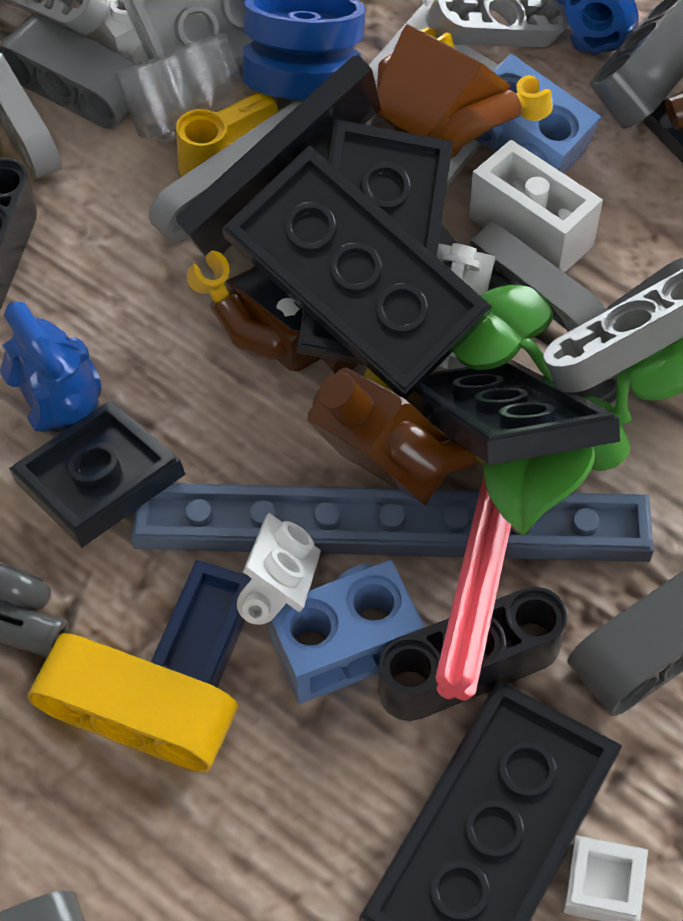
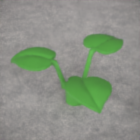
M523 285L501 286L481 294L480 296L492 306L491 313L453 351L456 358L468 368L475 370L492 369L509 362L522 347L530 355L543 376L553 381L544 360V354L537 344L531 340L547 329L552 323L553 313L549 302L535 289ZM683 338L619 372L617 376L615 407L598 397H585V399L619 418L620 442L488 465L484 462V478L488 493L497 510L514 530L521 535H525L544 513L574 492L586 479L591 469L597 471L609 470L620 465L627 458L630 452V441L622 425L630 422L632 419L627 408L629 386L631 384L635 395L643 400H661L682 393Z

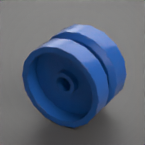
M245 0L244 33L253 41L243 47L242 82L249 88L269 96L290 100H305L353 55L356 56L358 54L361 57V53L352 46H355L364 38V4L358 0Z

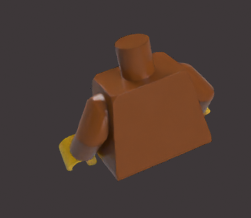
M406 23L393 53L383 58L378 64L376 88L381 110L377 115L395 126V131L452 141V158L464 146L490 129L514 120L520 115L531 121H538L548 117L553 109L552 91L544 89L540 92L539 80L534 76L527 75L518 81L516 85L517 93L509 90L510 84L486 65L455 49L451 33L446 32L437 38L436 30L433 28L419 30Z

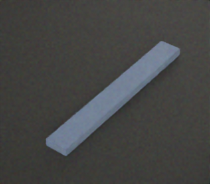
M173 483L134 511L131 539L134 549L251 552L266 515L270 513L281 522L289 521L303 528L313 539L314 545L321 550L320 554L464 557L479 490L437 489L428 503L424 505L396 488ZM571 493L567 498L544 513L525 535H521L511 527L504 558L650 562L654 552L650 497L646 494Z

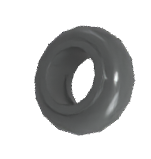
M0 562V600L29 610L32 608L42 609L48 604L51 597V589L47 584L43 583L42 578Z

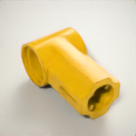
M256 92L218 112L208 109H194L180 116L176 123L178 171L181 177L279 112L276 101L269 95Z

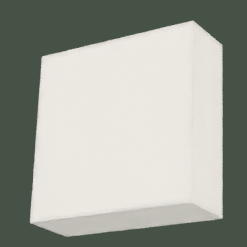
M576 835L572 846L563 913L598 921H640L648 849Z

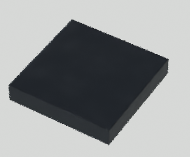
M109 400L88 414L87 417L79 420L9 468L16 484L81 548L186 475L181 460L112 400Z

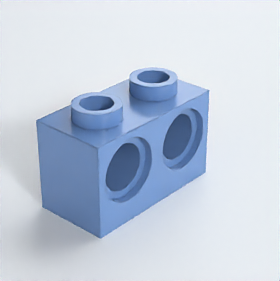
M511 53L493 72L510 84L509 90L517 93L516 85L523 76L530 75L539 80L540 92L544 89L552 91V112L548 117L538 121L527 120L520 115L514 120L490 129L475 140L482 145L488 146L495 152L509 140H513L565 174L587 150L601 116Z
M392 559L375 566L362 564L348 569L338 580L312 590L309 589L304 608L300 612L286 603L273 620L267 623L269 638L299 705L379 674L380 658L386 646L397 638L425 628ZM369 608H378L384 610L389 615L384 619L371 621L362 618L359 613ZM306 632H319L327 637L317 645H304L296 641L297 637Z

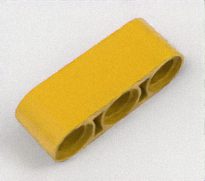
M67 633L59 635L28 693L29 701L36 708L57 720L179 767L201 773L210 771L239 708L237 702L229 694L215 686L87 638Z

